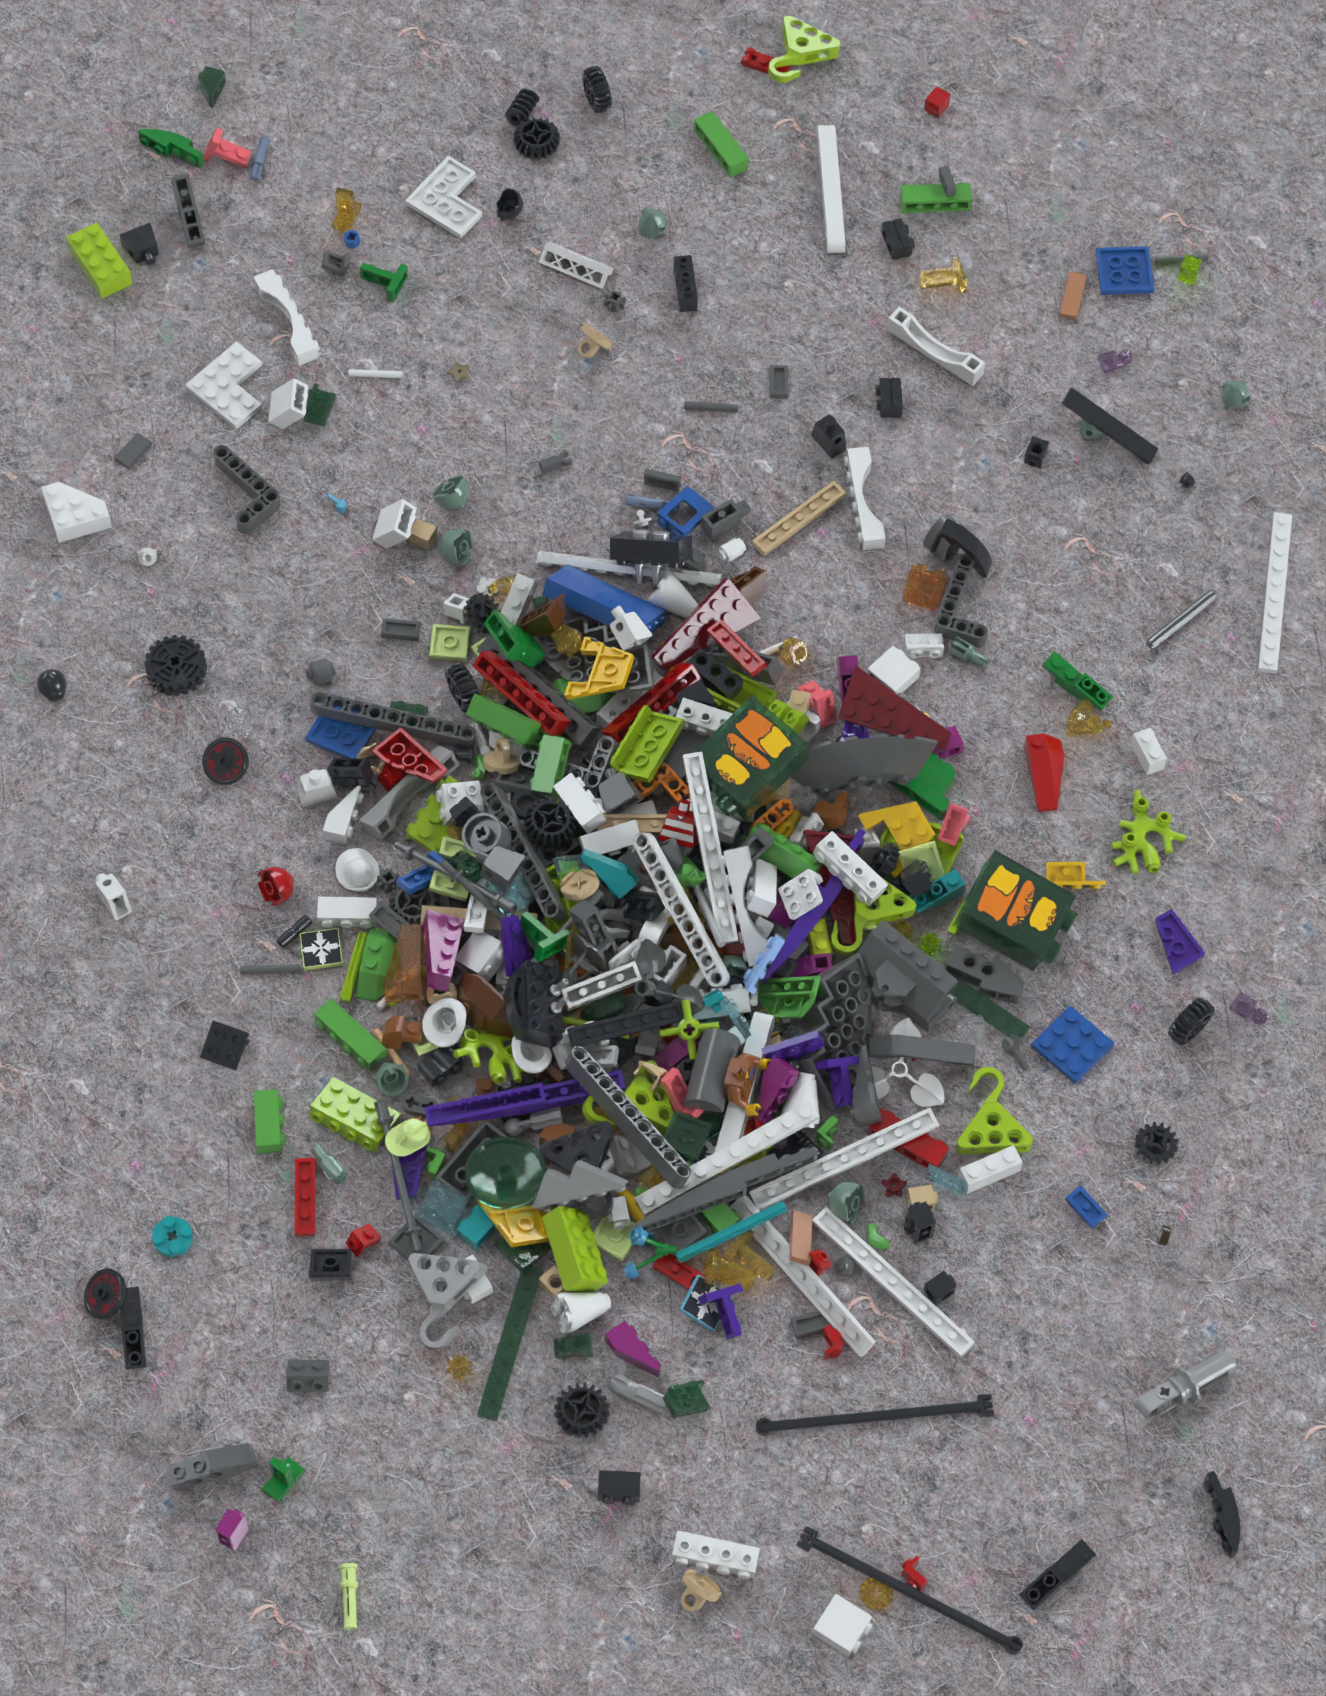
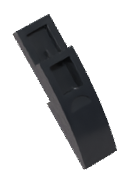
M139 1286L126 1288L125 1299L120 1308L126 1370L147 1367Z
M1215 1471L1206 1474L1203 1486L1213 1499L1212 1506L1215 1512H1219L1213 1520V1528L1216 1534L1221 1536V1545L1224 1552L1228 1553L1230 1558H1234L1238 1552L1240 1542V1518L1237 1503L1231 1487L1223 1489Z
M1081 1539L1019 1595L1034 1611L1070 1582L1097 1555Z

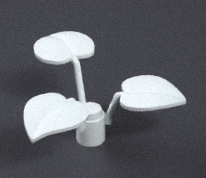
M909 1018L900 1021L890 1033V1035L922 1038L919 1030ZM900 1057L899 1061L892 1065V1072L884 1077V1072L880 1068L872 1066L878 1099L884 1097L890 1090L886 1080L892 1076L897 1078H904L906 1076L916 1084L911 1088L910 1092L914 1103L922 1107H931L944 1103V1090L940 1081L935 1076L927 1073L922 1074L918 1081L908 1074V1067L903 1062L904 1057Z

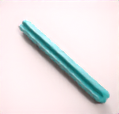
M780 1201L676 1252V1258L680 1263H683L785 1213L787 1208L784 1202Z

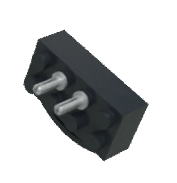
M636 530L633 532H621L610 537V560H616L617 565H627L628 562L634 561V566H636V583L638 584L643 583L642 566H645V563H651V567H653V584L658 585L660 583V567H662V564H668V568L675 569L679 568V565H686V561L692 558V536L670 535L669 532L665 531L649 533L646 530Z
M526 960L510 975L505 988V1008L510 1027L517 1040L552 1048L563 1039L562 1007L569 1002V997H561V990L568 985V980L564 978L561 981L560 969Z

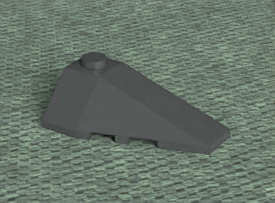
M863 1045L861 1048L852 1099L854 1109H850L852 1120H856L859 1127L882 1122L870 1056L866 1045Z

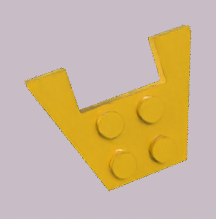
M584 637L580 648L581 654L595 655L596 659L588 682L569 681L564 694L565 698L570 700L624 689L634 661L633 654L615 647H607L602 642H594L591 638Z
M916 801L858 815L867 831L885 821L901 851L928 843L936 836ZM899 856L896 863L897 867L894 872H891L894 879H897L903 870Z
M540 1185L534 1186L533 1188L535 1198L539 1191ZM495 1192L477 1195L476 1201L511 1247L549 1242L542 1217L551 1212V1205L550 1208L540 1211L538 1208H532L533 1205L501 1210Z

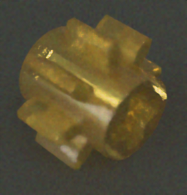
M896 920L894 926L891 925L908 940L913 938V925H908L907 920Z
M455 1354L453 1360L448 1359V1364L451 1367L447 1368V1373H453V1380L456 1378L464 1380L466 1374L471 1375L469 1367L472 1366V1361L467 1362L466 1355L461 1357Z

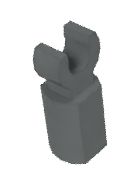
M568 451L561 452L559 456L555 455L539 461L542 473L560 468V466L571 465V458L563 459L568 457Z

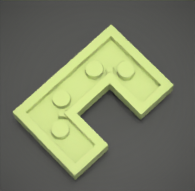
M443 836L438 853L441 857L456 861V863L463 859L467 864L476 866V855L469 851L462 841ZM466 867L464 870L468 873L463 877L472 881L475 868L471 870ZM434 870L429 891L466 901L468 891L456 881L451 883V878Z

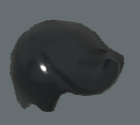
M511 188L503 190L496 203L497 217L503 222L507 219H514L522 212L524 202L517 190Z
M48 669L38 676L37 686L41 694L48 700L55 702L64 697L67 682L62 672L56 669Z

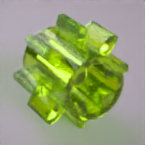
M927 931L925 936L920 935L918 948L922 949L925 954L934 956L935 951H941L942 939H938L936 932L933 934Z

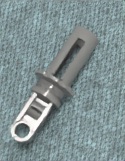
M1222 1350L1189 1370L1177 1367L1173 1372L1174 1378L1170 1377L1157 1388L1142 1394L1137 1398L1134 1406L1148 1421H1153L1175 1406L1186 1403V1400L1196 1403L1200 1400L1199 1392L1236 1371L1235 1361L1227 1351Z

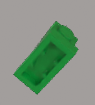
M362 263L360 275L361 279L387 287V301L394 303L408 277L407 265L400 264L394 274L389 270L377 268L372 264Z
M529 912L521 915L520 922L524 934L537 944L534 958L538 962L567 948L571 934L567 929L553 934Z
M274 1456L269 1462L272 1477L262 1487V1491L277 1503L282 1500L305 1472V1469L290 1457H287L286 1460L283 1458L279 1460Z

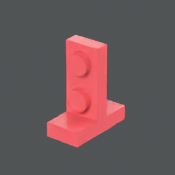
M216 128L207 145L203 159L209 162L212 155H215L246 168L252 151L222 139L223 130Z
M814 680L797 687L798 691L811 693L809 706L819 717L820 728L837 721L833 693L830 689L823 691Z
M950 803L937 839L956 846L961 831L970 820L971 816L967 815L969 809Z
M672 1068L660 1081L671 1100L670 1104L673 1113L677 1116L696 1120L704 1110L684 1107L688 1087L679 1070Z

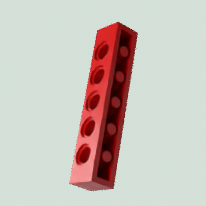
M481 651L472 666L527 716L541 723L540 727L550 736H561L571 720L495 652Z
M679 663L658 681L653 689H649L601 730L602 734L612 737L620 744L644 705L649 706L651 711L659 713V710L664 712L668 709L669 706L678 700V692L701 679L693 664Z

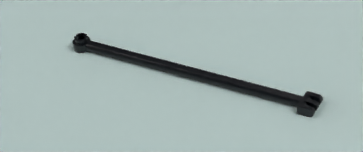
M984 1394L978 1395L977 1401L776 1421L761 1418L756 1423V1432L761 1436H767L771 1431L968 1412H979L980 1417H990L995 1414L994 1410H986L993 1408V1402H984L992 1400V1395ZM766 1423L768 1427L762 1428L760 1424Z
M805 1526L804 1533L800 1536L801 1540H798L796 1544L799 1548L809 1552L812 1547L999 1643L1011 1655H1016L1021 1651L1023 1642L1019 1637H1008L816 1538L819 1532ZM1012 1641H1015L1018 1646H1014Z

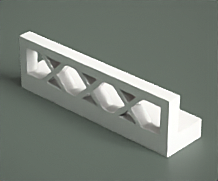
M552 242L545 243L539 260L541 264L601 289L604 287L607 276L612 275L614 269ZM548 251L552 252L556 259L551 263L545 261ZM568 259L572 267L564 269L560 261ZM580 265L585 266L587 274L579 275L576 267ZM599 272L603 274L600 283L594 281L593 273Z

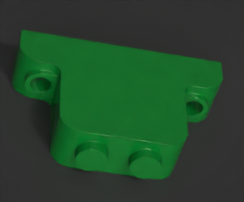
M495 609L484 625L505 656L514 662L519 660L531 668L541 663L545 652L536 639L525 630L511 623L504 614Z
M932 752L917 777L908 784L899 785L892 781H889V783L941 821L947 813L949 803L944 795L954 784L955 770L952 765L943 762L937 754Z

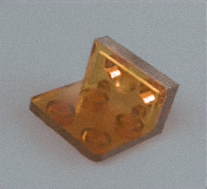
M917 563V566L912 565L902 600L914 605L937 610L949 576L945 575L946 571L935 568L934 571L927 570V565Z

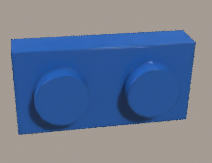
M1079 1186L1066 1196L1065 1201L1091 1229L1107 1218L1105 1211L1082 1186Z

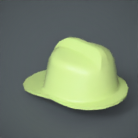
M409 1119L397 1125L385 1137L387 1150L393 1155L402 1157L412 1154L428 1144L430 1140L429 1128L425 1122L423 1123L418 1119Z

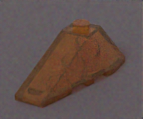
M421 924L401 925L384 982L385 1003L425 1000Z

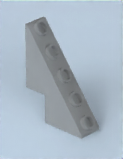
M578 1160L574 1164L570 1177L553 1169H549L545 1173L532 1208H538L540 1211L550 1208L552 1204H557V1206L568 1204L569 1200L576 1199L577 1202L583 1201L588 1196L594 1194L595 1197L606 1195L607 1191L611 1190L621 1192L626 1189L625 1185L628 1183V1180Z

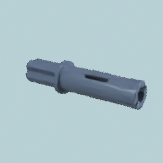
M267 136L259 138L255 159L251 163L250 180L254 182L259 181L261 172L265 168L264 162L270 144V139Z
M627 494L625 505L660 511L670 501H665L663 498L659 500ZM680 504L677 507H675L671 511V513L677 514L679 512Z

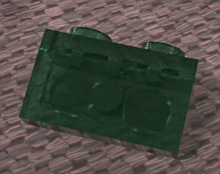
M315 383L308 392L304 421L325 427L336 401V394L319 390V385Z

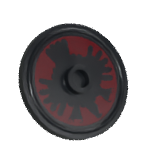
M223 737L214 740L207 746L203 754L202 765L205 774L210 780L217 784L230 785L238 782L246 774L249 756L247 750L239 741Z
M105 1268L99 1270L90 1278L84 1292V1305L89 1315L96 1319L105 1320L111 1318L119 1311L126 1295V1285L122 1275L116 1270Z

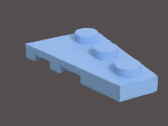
M777 933L774 937L771 936L765 945L767 948L763 953L760 952L754 961L756 964L744 974L743 979L745 980L743 982L745 987L753 995L757 990L754 987L757 980H762L766 975V965L774 961L785 942L783 937Z

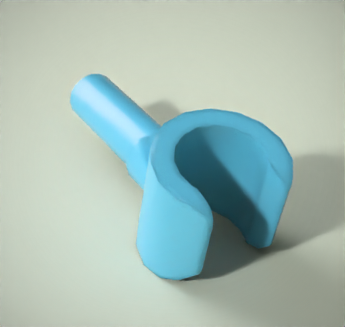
M329 493L327 497L337 504L335 506L336 511L344 514L348 508L344 499L339 500Z

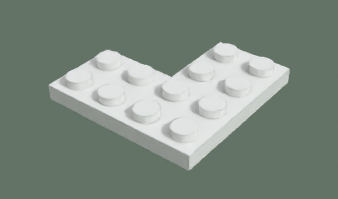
M447 156L405 200L407 206L460 239L482 217L480 210L457 197L476 177V172L450 156Z
M236 341L185 384V387L191 394L237 430L262 408V404L239 386L262 366V361Z

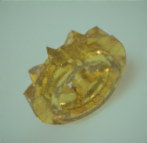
M869 1577L860 1586L861 1602L867 1608L875 1610L885 1609L892 1601L893 1589ZM875 1585H877L878 1592L882 1593L877 1601H875L874 1595L870 1594V1592L874 1591Z

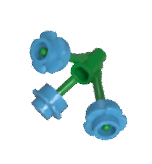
M638 1226L637 1229L633 1228L629 1234L631 1244L646 1248L654 1245L656 1246V1253L636 1266L633 1261L628 1264L625 1263L626 1267L623 1271L628 1279L633 1278L636 1281L635 1278L640 1276L638 1271L640 1268L661 1258L663 1255L676 1254L677 1246H669V1243L655 1241L654 1234L643 1230L641 1226Z

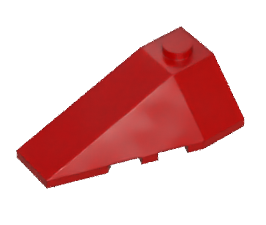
M401 727L372 750L385 764L432 783L448 772L438 760Z
M1045 733L1026 735L1024 751L1038 812L1057 810L1065 757L1061 740Z

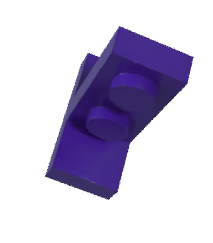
M858 1056L815 1062L816 1070L829 1069L835 1107L853 1105L847 1066L859 1064Z
M741 1283L698 1297L700 1305L715 1301L727 1340L742 1335L741 1323L736 1317L734 1302L730 1299V1296L743 1291Z

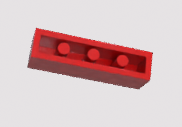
M880 1108L882 1122L869 1125L867 1134L870 1136L902 1120L897 1118L890 1110ZM925 1133L893 1148V1150L936 1174L948 1155L949 1147L943 1141L935 1140L928 1133Z

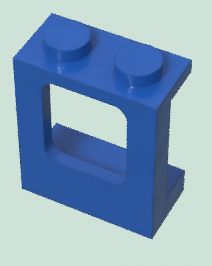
M687 486L658 512L657 522L662 529L668 530L672 535L687 536L701 523V516L713 510L714 506ZM681 502H685L697 512L684 526H679L667 516Z

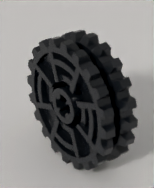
M172 635V638L165 636L163 641L157 640L155 646H150V653H146L147 661H144L148 681H151L153 688L157 687L158 692L165 691L166 695L169 696L171 693L179 696L182 692L186 695L188 690L194 691L197 684L201 685L203 683L201 678L206 677L205 670H207L204 650H200L201 646L199 643L194 644V639L190 638L187 640L184 635L180 638H177V635Z

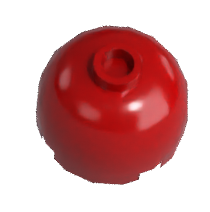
M278 866L260 870L258 877L261 876V881L258 882V887L266 902L270 900L273 903L271 904L272 906H277L287 901L293 893L294 879L292 875L284 868Z

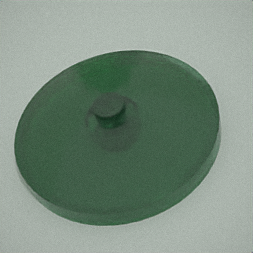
M497 1137L483 1142L471 1153L465 1168L466 1183L471 1194L484 1205L496 1209H515L533 1201L537 1196L546 1173V1164L539 1150L529 1142L515 1137Z

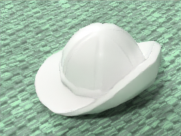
M361 848L348 849L337 859L336 877L344 888L355 892L369 890L377 883V876H380L379 866L368 851Z
M444 998L433 1003L426 1011L422 1021L423 1033L426 1039L439 1048L454 1045L464 1030L466 1009L460 1001L454 998Z
M513 1036L512 1053L515 1062L520 1068L526 1072L539 1073L549 1066L552 1059L549 1048L520 1041Z

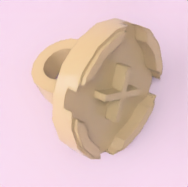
M584 323L580 328L586 334L578 345V353L581 356L591 358L601 346L606 349L612 346L611 341L605 335L596 331L593 326ZM590 345L589 351L585 353V347Z
M506 738L496 739L495 750L487 752L483 758L484 768L491 773L499 771V774L502 775L512 774L518 771L519 766H521L518 757L510 754V744Z
M580 869L581 871L577 873L572 871L564 877L560 886L565 898L573 900L578 904L580 900L595 893L599 887V880L596 873L590 869Z
M695 1569L686 1570L682 1576V1580L687 1588L681 1596V1604L687 1611L699 1610L706 1600L716 1602L722 1595L718 1584L707 1575L702 1574L700 1576L696 1574L698 1571ZM691 1594L696 1599L694 1606H691L689 1603V1596Z

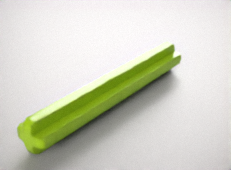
M361 931L358 933L340 994L341 1002L349 1003L351 1000L368 936L366 932Z

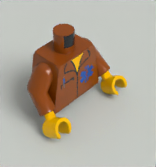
M743 1053L737 1056V1058L730 1059L724 1086L730 1102L743 1110L745 1109L747 1116H757L759 1114L755 1110L761 1109V1106L758 1103L748 1104V1099L757 1066L760 1070H766L767 1063L772 1059H760L757 1056Z

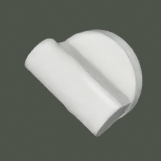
M638 510L637 516L640 520L633 523L634 525L638 524V527L649 525L648 521L652 519L651 517L644 519V511Z
M143 548L138 551L139 562L145 566L154 564L157 559L156 549Z

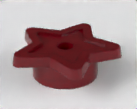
M895 1173L888 1180H882L881 1184L886 1188L885 1196L888 1197L895 1194L902 1197V1188L907 1184V1181L901 1180Z

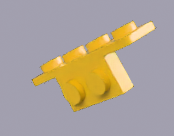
M1046 862V881H1032L1035 889H1043V885H1051V889H1063V885H1070V889H1082V885H1089V889H1101V885H1106V881H1085V862Z

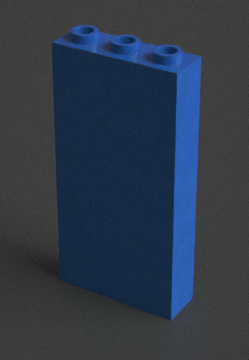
M570 565L563 567L548 577L542 592L543 596L550 599L563 593L565 595V606L608 626L616 620L611 611L618 606H621L625 614L635 612L651 633L655 632L658 627H662L666 619L664 616L665 609Z

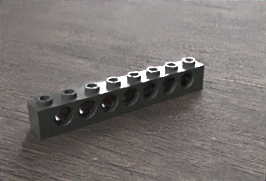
M489 634L477 652L480 654L481 651H493L497 655L500 653L502 660L510 667L513 665V669L523 678L525 676L529 684L535 689L538 687L539 692L548 701L551 699L552 704L557 709L565 712V716L571 722L563 733L569 735L575 745L589 746L601 728L571 700H567L565 695L537 669L531 668L519 660L514 662L507 658L493 636ZM576 723L578 724V729H577V730L575 729V724H576Z

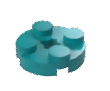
M166 1216L153 1229V1244L156 1250L166 1257L185 1254L193 1243L192 1229L184 1219ZM176 1233V1237L178 1238L176 1240L172 1239L171 1241H169L168 1235Z

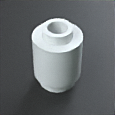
M733 538L719 547L718 556L722 561L729 563L741 556L746 551V546L740 538Z

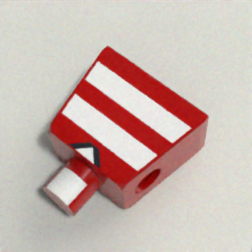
M679 800L678 807H671L665 818L658 840L666 841L675 837L678 845L689 848L696 846L698 835L693 811H690V801Z

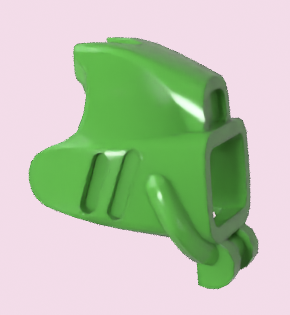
M686 856L682 866L673 870L683 888L696 886L706 880L705 872L700 871Z

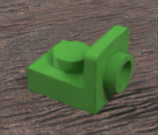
M833 1115L817 1130L815 1138L822 1148H827L829 1151L834 1145L831 1137L838 1131L839 1120Z
M427 1147L426 1156L431 1159L427 1166L429 1179L435 1181V1177L447 1162L446 1154L439 1148L434 1147L432 1149Z

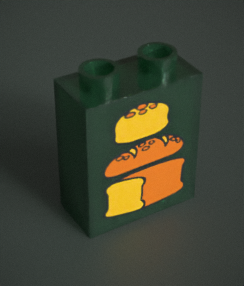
M753 695L694 752H702L709 789L719 797L715 801L716 805L728 817L732 818L737 813L745 821L809 759L808 742Z
M994 850L984 863L952 925L1034 971L1042 960L1051 964L1057 956L1062 944L1054 940L1059 929L1067 933L1075 921L1078 913L1071 910L1070 907L1076 895Z

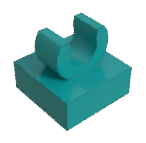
M717 989L702 997L705 1007L711 1006L715 1013L723 1010L719 1001L724 999L720 990Z

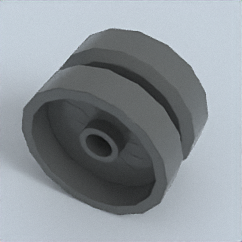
M948 514L943 515L934 523L923 543L927 550L936 552V556L944 562L949 561L960 550L957 544L950 545L940 535L946 519L956 522Z
M479 813L467 820L463 827L462 840L466 848L475 855H477L479 850L490 854L495 846L509 849L511 833L508 827L492 814Z

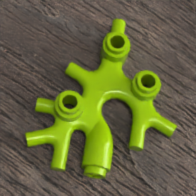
M1134 790L1132 813L1135 816V820L1130 822L1121 819L1119 826L1129 829L1132 833L1124 834L1122 841L1111 842L1112 849H1122L1124 851L1123 855L1112 860L1115 867L1127 862L1130 865L1131 874H1137L1139 870L1135 853L1141 852L1146 870L1149 873H1155L1160 870V860L1156 849L1146 841V833L1154 831L1161 835L1166 854L1173 852L1172 840L1184 842L1186 835L1176 833L1170 829L1169 826L1172 818L1168 812H1159L1156 819H1151L1147 815L1148 800L1141 796L1140 790Z
M475 1025L474 1030L467 1029L464 1031L459 1043L460 1049L453 1052L455 1058L465 1055L469 1056L473 1067L478 1068L481 1066L477 1049L482 1046L490 1048L493 1051V1056L489 1060L488 1069L491 1080L496 1084H501L505 1081L507 1076L505 1068H511L515 1083L522 1081L520 1072L533 1074L524 1071L517 1065L513 1057L512 1045L506 1048L503 1046V1043L511 1041L512 1038L485 1033L477 1025Z

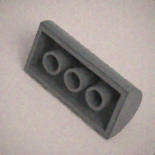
M706 1029L702 1032L684 1100L685 1108L723 1113L727 1098L724 1080L730 1059L737 1058L741 1043L736 1035L721 1029Z
M485 1119L435 1177L437 1186L449 1198L461 1205H465L516 1146V1143Z

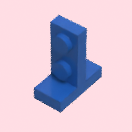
M434 850L427 855L428 858L439 864L444 860ZM424 865L397 878L396 885L410 895L430 885L434 869Z

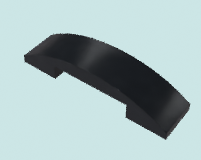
M946 519L940 535L950 545L957 544L975 562L973 568L983 578H986L992 565V559L986 547L969 530L950 519Z

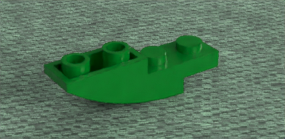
M138 130L140 143L145 147L153 149L156 153L166 157L173 153L174 156L180 157L190 165H195L198 168H201L204 164L203 154L193 148L192 140L164 130Z
M1056 651L1041 665L1055 677L1053 680L1055 683L1077 699L1096 709L1102 710L1113 698L1109 692L1088 674L1084 673L1082 675Z

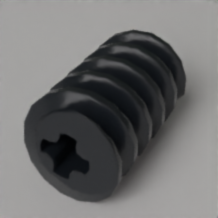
M521 89L509 106V109L505 112L508 122L514 126L520 125L521 121L525 122L533 108H535L536 103L539 102V96L530 89Z

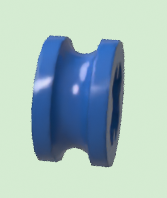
M349 230L344 234V243L348 248H355L360 244V236L357 231Z

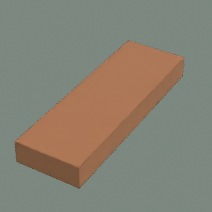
M1069 272L1059 317L1077 320L1087 277L1086 274Z
M793 1210L790 1225L789 1260L808 1266L811 1262V1257L808 1253L811 1251L812 1215Z

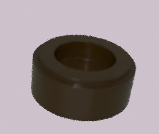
M1162 1225L1158 1236L1159 1245H1167L1171 1233L1170 1226Z

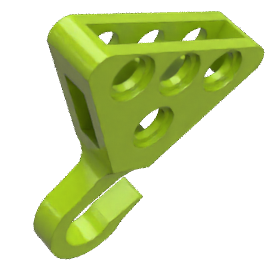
M785 16L782 35L786 55L770 61L768 74L776 82H790L792 79L800 77L801 70L781 73L775 68L835 59L839 55L840 41L792 16ZM797 24V25H799L801 28H800V29H796V28L792 27V25ZM813 32L815 33V36L812 37L806 33ZM822 39H827V40L830 41V43H829V44H826V43L822 42L821 40H822Z
M886 880L884 881L888 886L885 891L888 894L880 895L872 903L876 906L874 910L869 909L854 893L856 942L851 946H843L838 942L837 921L835 920L834 929L831 934L833 949L842 955L854 954L861 946L862 932L865 927L878 925L883 920L891 922L912 917L916 909V902ZM901 901L903 906H896L894 902Z
M648 1061V1063L657 1066V1063L655 1061ZM642 1067L624 1093L663 1137H667L677 1127L668 1095L662 1083L651 1091V1087L655 1082L654 1076ZM590 1095L583 1104L585 1118L594 1125L607 1121L613 1126V1122L597 1115L593 1111L592 1102L596 1101Z
M993 1067L980 1068L973 1076L968 1093L985 1076L994 1078L997 1082V1087L985 1100L981 1109L959 1137L956 1152L960 1155L994 1154L1013 1145L1017 1147L1015 1149L1018 1153L1030 1151L1033 1142L1032 1135L997 1102L1004 1087L1002 1073ZM994 1121L997 1125L991 1126L988 1122ZM995 1139L999 1143L992 1144L989 1140ZM1009 1139H1016L1018 1143H1012ZM971 1140H975V1141H977L979 1144H978V1145H973V1144L970 1143V1141H971Z

